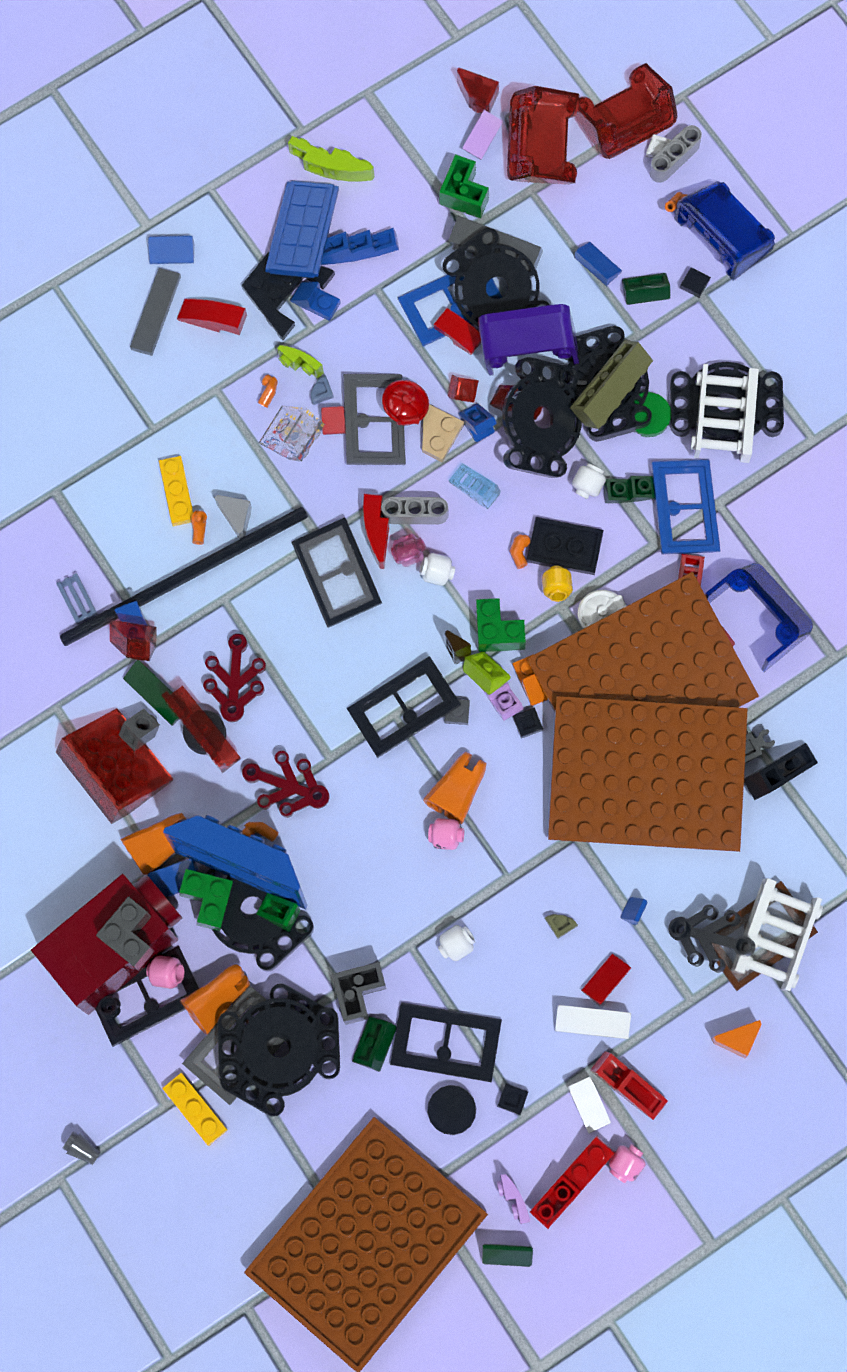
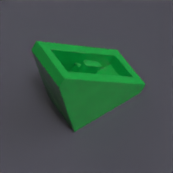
M267 893L256 914L289 932L301 910L297 904Z

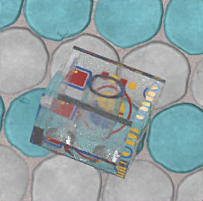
M281 406L259 443L288 460L302 462L309 454V449L314 441L320 436L325 424L307 408Z

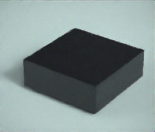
M691 267L682 281L680 289L700 298L711 277Z
M535 707L513 715V720L521 739L543 731Z
M505 1083L497 1107L521 1115L529 1091Z

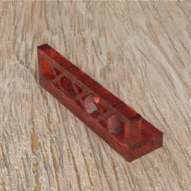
M183 685L171 695L168 691L161 695L165 703L222 774L241 759Z

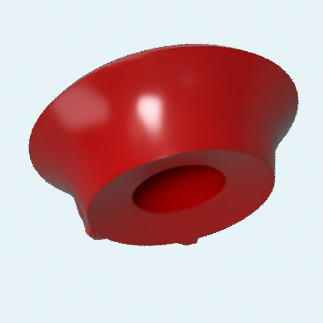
M410 380L392 382L386 387L382 396L385 412L398 426L418 425L429 409V399L425 390L419 384Z

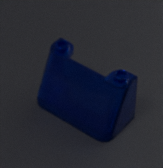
M715 181L677 202L674 220L681 227L687 223L689 229L692 227L696 229L718 252L720 262L722 264L726 262L729 267L726 274L733 281L774 249L775 235L773 232L765 228L730 192L729 187L724 182Z

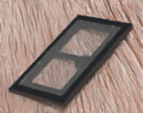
M345 517L291 542L327 628L383 604Z

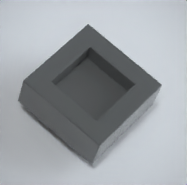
M458 699L461 706L445 715V724L468 725L470 700Z

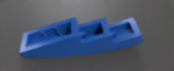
M394 228L372 235L369 229L350 237L345 231L328 237L321 265L354 262L399 250L396 231Z

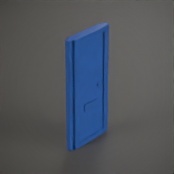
M302 181L287 182L265 268L266 272L309 278L319 276L339 186Z

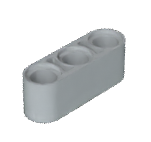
M690 125L685 127L653 157L650 168V177L653 181L659 183L666 181L698 151L702 133L697 126ZM687 138H693L695 141H689ZM676 152V153H679L680 155L675 156V155H673V154H671V153ZM656 167H663L664 170H658Z
M389 497L383 501L381 506L383 518H389V524H443L449 515L448 503L439 497ZM391 507L398 509L395 514L386 512ZM415 507L421 510L418 514H412L409 511ZM438 507L444 510L441 514H435L432 511Z

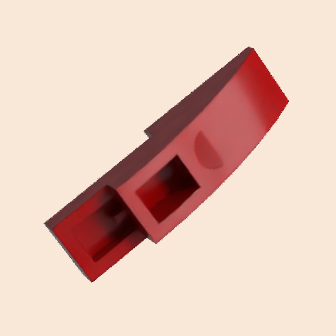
M596 1136L531 1209L530 1213L549 1229L616 1152Z

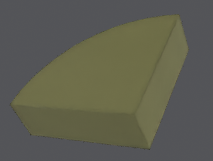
M553 914L545 917V921L557 939L578 927V924L572 918L564 915Z

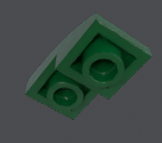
M652 476L606 479L603 485L605 503H629L655 498Z

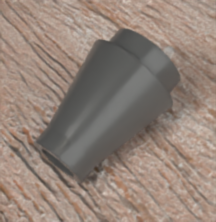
M74 1131L63 1146V1149L67 1151L66 1154L86 1161L91 1165L94 1164L101 1153L81 1133L78 1135Z

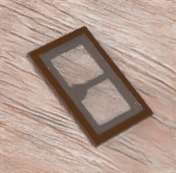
M782 881L775 885L778 892L793 897ZM755 900L737 912L740 915L738 925H728L716 932V934L734 939L743 936ZM777 901L769 902L767 911H769L770 915L803 926L806 914L803 911ZM735 915L729 918V922L735 919ZM767 923L761 925L759 930L761 937L791 949H795L799 938L798 935ZM814 926L812 927L809 939L818 933ZM712 943L718 957L726 963L723 974L736 991L761 974L751 969L749 971L745 970L744 974L730 971L736 956L735 950ZM759 946L755 948L754 953L751 955L753 960L770 967L785 957Z

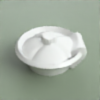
M596 590L590 592L579 604V622L583 628H586L626 607L622 595H617L612 591Z

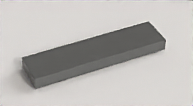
M162 268L158 269L130 346L132 351L153 356L181 278L180 273Z

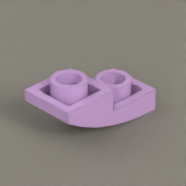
M484 110L462 149L482 160L503 121Z
M508 682L490 695L483 690L503 721L524 709L522 703L510 689Z
M506 1174L501 1175V1181L497 1182L499 1196H505V1201L515 1199L516 1204L512 1205L514 1220L519 1219L520 1224L530 1223L526 1205L517 1187Z

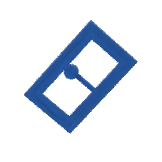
M445 275L397 298L423 347L445 337L444 334L437 331L434 327L428 330L414 304L425 297L443 290L451 304L450 310L469 324H472L462 314L447 288L455 284L456 277ZM491 279L486 286L487 294L493 299L502 298L494 280ZM471 311L466 312L471 318L473 313Z
M710 460L651 462L661 555L721 552ZM698 474L702 504L680 505L677 502L668 503L665 475ZM703 509L706 540L673 541L670 515L676 516L681 510Z

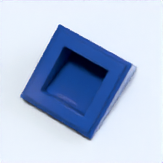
M630 897L621 914V919L635 926L638 925L648 903L647 900Z

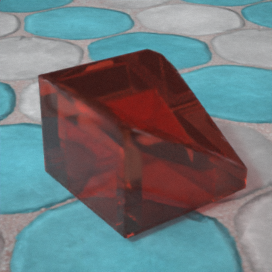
M452 374L448 397L454 400L474 403L479 380Z

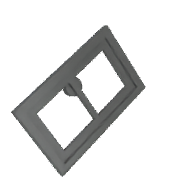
M401 374L343 375L347 465L406 464L404 426H398L390 417H368L366 414L357 416L356 387H387L394 381L402 380ZM369 422H391L393 452H359L358 427L366 428Z

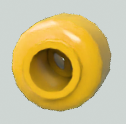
M552 566L542 575L544 595L555 602L567 599L573 591L571 572L561 566Z

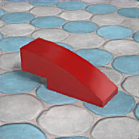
M184 299L177 320L219 333L223 330L240 335L247 313L245 308L232 304L202 299Z
M364 494L363 512L368 543L379 568L385 569L390 527L389 518H382V495Z
M605 1051L590 1069L604 1083L652 1120L655 1119L668 1102L665 1097L637 1073L629 1069L609 1052Z

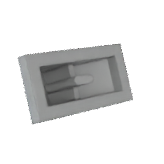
M221 495L215 496L218 508L238 538L245 537L252 511L250 501Z

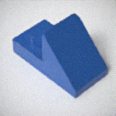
M301 282L291 299L292 303L328 321L332 319L341 303L340 299L322 291L318 282Z
M476 403L458 413L475 442H479L495 432L493 426L497 423L494 416L480 404Z

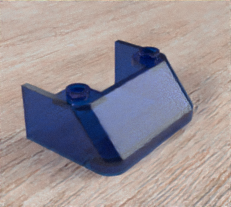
M751 563L733 570L705 593L706 598L711 603L729 587L735 592H745L750 589L780 622L775 629V637L782 646L765 659L761 668L763 672H766L806 639L813 629L812 620L766 569L758 563Z

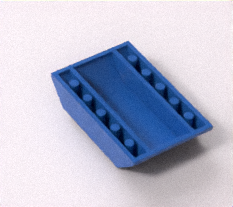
M197 815L164 829L163 833L176 854L193 859L199 864L261 891L293 902L306 910L307 902L285 848L276 844L270 847L263 844L264 840L252 834L250 837L241 834L242 831L235 826L228 825L226 828L219 825L220 821L209 815H206L205 818Z

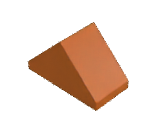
M758 1020L716 1035L712 1038V1042L738 1056L746 1058L760 1030L761 1021Z

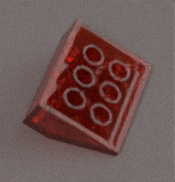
M118 708L61 738L56 749V754L111 824L133 812L173 781L171 775L146 744L134 751L119 736L122 725L127 720Z

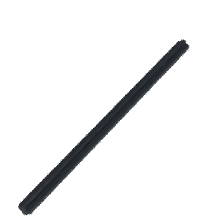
M300 507L66 631L60 635L61 642L64 646H68L119 619L115 612L116 608L137 601L139 607L305 520L308 517L306 510Z

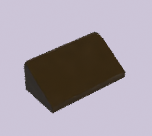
M445 631V647L454 664L464 661L466 656L471 655V644L451 631Z

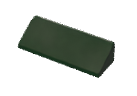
M137 660L124 676L123 680L171 726L189 710L141 661Z

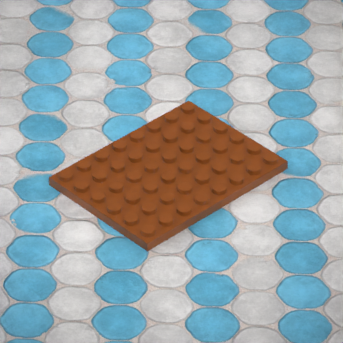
M693 572L527 658L554 712L556 696L738 708L759 697Z
M556 696L548 840L740 852L748 708Z
M373 1117L244 1271V1274L355 1372H361L488 1214L378 1119Z

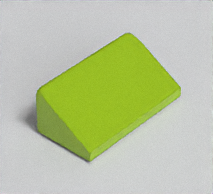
M485 652L465 657L463 671L488 695L494 693L511 678Z

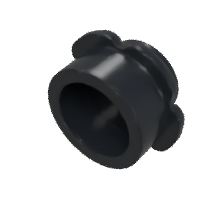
M106 996L98 1004V1013L105 1020H110L112 1017L116 1018L121 1012V1002L118 998Z

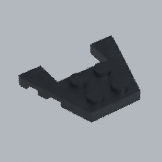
M268 252L242 284V289L256 308L261 311L269 325L274 328L279 338L284 341L295 327V322L280 313L279 309L304 278L310 282L320 283V288L324 290L335 276V272L332 269L320 267L319 276L314 278L271 274L265 270L269 256Z

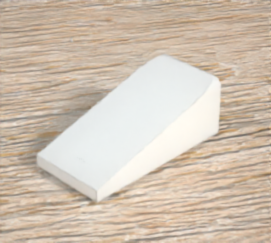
M591 1077L568 1086V1091L588 1134L611 1123Z

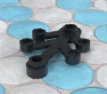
M711 904L705 905L702 911L688 919L684 917L673 919L669 924V934L674 940L681 941L688 955L687 961L695 967L703 964L704 956L695 950L690 937L699 939L709 960V968L716 973L723 972L726 963L718 957L712 943L732 948L743 957H749L755 951V942L747 936H739L737 939L716 934V932L728 925L736 926L739 924L740 915L733 910L727 911L723 917L703 929L694 927L705 919L715 920L719 914L718 909ZM713 909V914L708 916V911ZM735 915V919L729 922V917ZM684 926L683 932L679 933V928ZM746 944H749V949L747 951H744V946ZM698 955V960L693 962V957ZM720 961V966L715 969L714 964Z

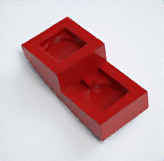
M448 308L433 324L437 331L452 339L455 346L470 355L481 344L480 332Z

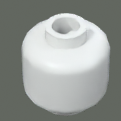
M589 463L587 466H580L572 481L573 487L577 489L575 493L585 499H588L589 496H598L606 481V477L603 475L604 471Z
M431 553L427 557H423L419 574L422 575L425 582L443 586L447 583L448 579H453L455 566H452L450 557Z
M455 925L444 932L439 938L441 945L438 946V949L445 959L449 957L453 961H459L474 949L475 939L466 926L462 928L459 925Z

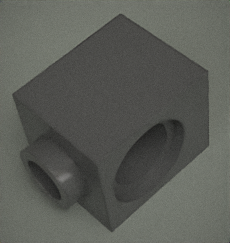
M142 709L123 723L119 736L136 751L155 737L160 724L153 715Z

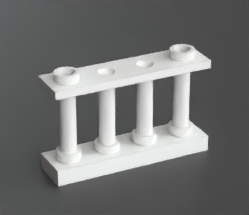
M703 364L702 372H697L696 385L700 386L696 436H692L691 450H695L694 458H699L701 448L737 451V454H741L740 462L749 463L753 447L759 369L749 368L747 376L737 378L707 375L708 364ZM706 384L742 387V390H746V395L741 399L705 396ZM708 405L739 408L740 411H744V419L737 421L705 418L704 407ZM703 427L738 430V432L742 433V440L730 442L702 439Z
M766 878L761 882L743 936L751 938L755 942L756 948L759 946L790 958L791 961L787 972L757 962L751 956L743 957L737 953L730 971L744 974L745 970L749 971L751 969L782 981L783 984L780 990L786 992L797 985L799 975L796 973L815 919L818 920L822 913L823 906L820 905L822 899L818 897L812 898L809 904L778 892L777 888H775L776 881ZM777 901L806 912L807 915L803 926L770 915L769 911H767L769 902ZM767 923L798 935L799 938L795 949L761 937V934H759L761 925ZM746 944L743 950L747 951L750 945Z

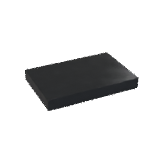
M536 517L527 562L548 567L561 566L569 571L595 576L604 530Z

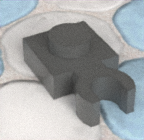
M768 729L762 730L757 738H754L752 733L746 735L745 764L762 756L761 748L769 749L774 746V740L771 742L763 740V736L769 734Z

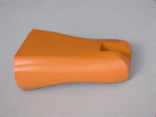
M464 752L456 759L445 775L423 799L429 808L440 814L444 810V816L448 819L458 820L459 824H463L475 793L484 777L487 764L479 760L473 770L470 771L466 767L471 760L472 754Z
M183 813L169 816L160 822L120 839L143 875L147 874L148 876V873L156 870L175 853L163 831L168 826L186 820Z
M234 964L223 970L208 984L181 999L180 1002L188 1011L193 1022L208 1035L218 1022L220 1015L248 988L250 981L244 975L242 968Z

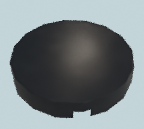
M448 1085L433 1093L428 1102L427 1113L430 1123L437 1131L447 1135H458L464 1133L473 1124L476 1117V1105L474 1098L467 1090L460 1086Z

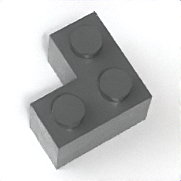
M128 896L96 936L137 970L143 966L154 952L150 946L136 936L151 918V915Z
M380 962L332 974L345 1025L369 1019L363 995L386 989Z

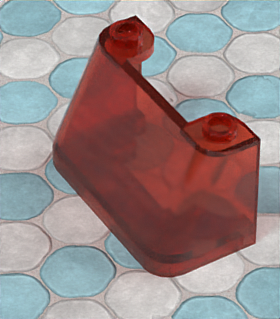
M647 63L642 64L631 72L629 88L596 105L587 96L570 102L573 114L598 152L606 159L613 158L651 138L653 134L657 135L670 128L678 118L672 86Z
M532 86L514 92L510 100L507 176L510 181L566 185L576 183L577 169L572 162L566 161L568 119L574 117L579 112V93L541 86Z

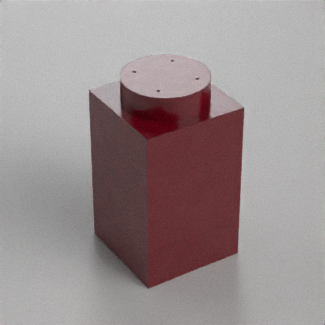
M122 873L34 946L31 952L74 1005L90 1015L102 998L115 994L116 991L151 963L155 957L164 953L178 941V938L170 929L183 918L147 874L132 884ZM128 896L151 915V918L136 936L150 946L154 952L139 970L134 968L96 936Z

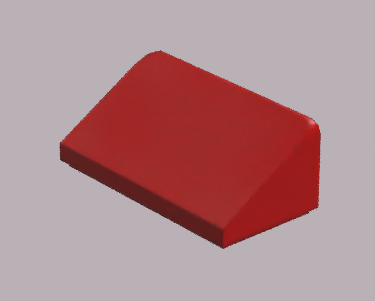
M611 954L581 991L600 1007L628 974L631 967L614 954Z

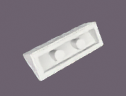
M558 1005L555 1031L628 1039L631 1013Z

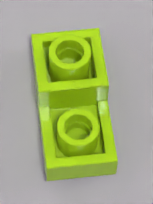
M283 345L277 348L278 359L286 368L290 366L296 371L301 366L307 375H313L317 379L324 374L323 365L307 353Z

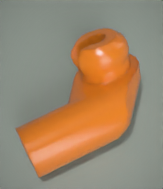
M677 192L666 202V211L673 212L679 205L687 206L689 196L682 194V192Z
M265 375L262 379V385L266 386L258 401L259 404L268 408L275 396L278 380L275 377H271V375Z
M201 510L194 511L191 515L194 530L192 543L196 545L204 544L207 515Z
M525 534L517 535L510 548V554L517 569H522L528 565L523 551L530 544V538Z
M248 822L242 830V834L247 837L257 833L271 842L276 839L279 833L263 822Z

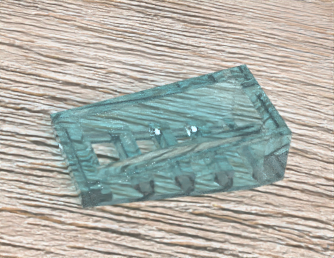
M463 463L449 479V483L486 509H489L501 493L497 484ZM467 473L468 477L464 480L463 483H460L461 479ZM475 479L474 483L468 488L469 484ZM482 484V488L478 491V493H476V490Z

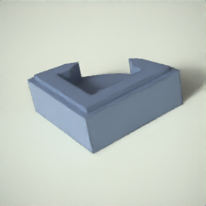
M326 375L318 379L312 389V405L334 398Z

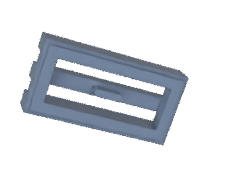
M77 573L73 574L71 578H65L63 582L59 581L56 583L76 624L97 615ZM72 583H77L91 612L86 613ZM68 586L83 616L78 617L64 587Z

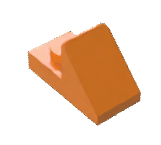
M528 656L512 663L532 707L548 699L527 661V658L530 657Z

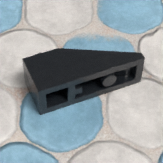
M804 743L744 778V783L753 799L756 800L773 792L818 762L807 743Z

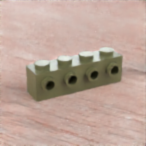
M624 340L570 409L586 427L599 429L607 422V418L619 407L626 394L634 388V384L647 372L653 359L639 342Z

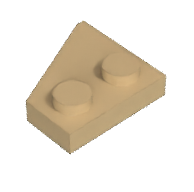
M429 404L428 412L423 420L422 453L443 463L461 432L464 421Z

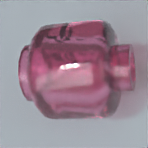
M412 533L394 540L393 547L391 548L396 563L404 567H409L422 561L424 557L423 551L427 550L422 537L417 539Z

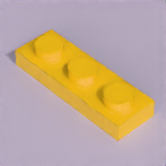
M177 456L159 460L173 527L192 523L191 515L193 514V508L182 457Z
M183 1073L177 1075L162 1088L208 1146L228 1131Z

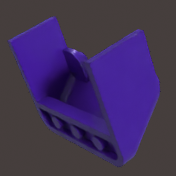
M566 304L485 314L478 319L484 362L489 376L494 375L493 368L502 367L507 362V357L552 351L553 355L558 356L559 359H567L572 355L574 364L579 363L576 330L570 307Z

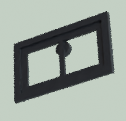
M428 656L346 709L376 757L379 758L455 710L461 704L431 657ZM426 674L443 702L418 717L415 711L408 710L397 692ZM394 695L404 711L403 720L407 724L381 740L364 712Z
M179 946L159 956L174 957L181 962V965L184 967L182 985L187 993L186 995L159 1008V1004L155 1000L150 999L142 982V979L148 977L146 966L118 991L137 982L146 1001L144 1010L147 1015L119 1029L114 1017L110 1020H105L98 1013L97 1007L95 1008L112 1047L186 1010L180 1000L198 990L199 987Z
M401 1002L390 1065L492 1083L502 1019ZM412 1018L447 1024L443 1046L437 1050L438 1059L406 1054ZM452 1025L487 1030L481 1067L448 1061L451 1058V1050L448 1048Z

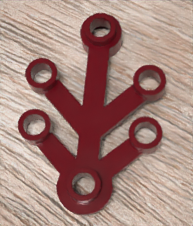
M239 633L233 634L228 640L229 648L232 651L230 676L220 666L217 657L209 656L205 660L206 668L209 671H213L229 689L228 699L218 689V684L214 679H206L203 683L204 690L221 704V715L228 722L239 721L244 715V707L256 696H261L265 691L263 683L256 680L251 683L250 690L238 699L239 690L258 673H263L266 670L265 661L262 658H256L252 661V666L240 676L242 653L246 651L248 643L245 636ZM236 639L242 640L238 646L233 644ZM211 660L217 662L214 667L208 666ZM256 663H263V667L261 669H256ZM209 683H214L215 687L213 689H207ZM260 685L262 687L261 690L258 692H255L253 690L254 686ZM232 706L237 708L235 713H229L228 709Z
M278 751L275 754V761L281 766L286 780L261 771L260 767L255 763H249L243 767L242 775L246 782L256 783L262 781L281 788V790L270 795L262 794L258 797V806L263 810H267L272 804L295 794L304 798L292 804L284 802L280 805V814L285 818L291 817L295 812L308 806L315 809L323 808L329 802L330 795L328 790L322 785H317L311 771V763L307 759H300L297 762V769L304 775L308 788L298 784L289 763V755L285 751ZM280 755L286 756V760L284 762L278 761V757ZM302 763L308 764V768L306 770L300 769V765ZM249 769H255L256 772L254 775L249 776L247 774V771ZM317 792L322 794L319 800L313 798V795ZM263 798L269 799V803L265 806L260 804ZM286 806H289L291 808V811L288 814L282 812L283 808Z

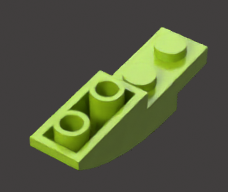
M294 136L288 142L290 154L302 159L304 170L313 174L348 182L372 181L375 177L374 166L365 159L360 160L347 150L341 151L334 148L330 154L326 149L312 146L307 140L303 138L298 139Z

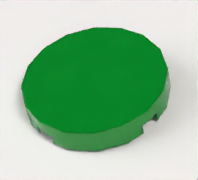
M648 392L642 406L650 409L652 413L651 423L634 432L646 438L656 437L663 433L671 419V408L667 400L659 394ZM638 412L635 415V419L638 422H645L648 416L644 412Z

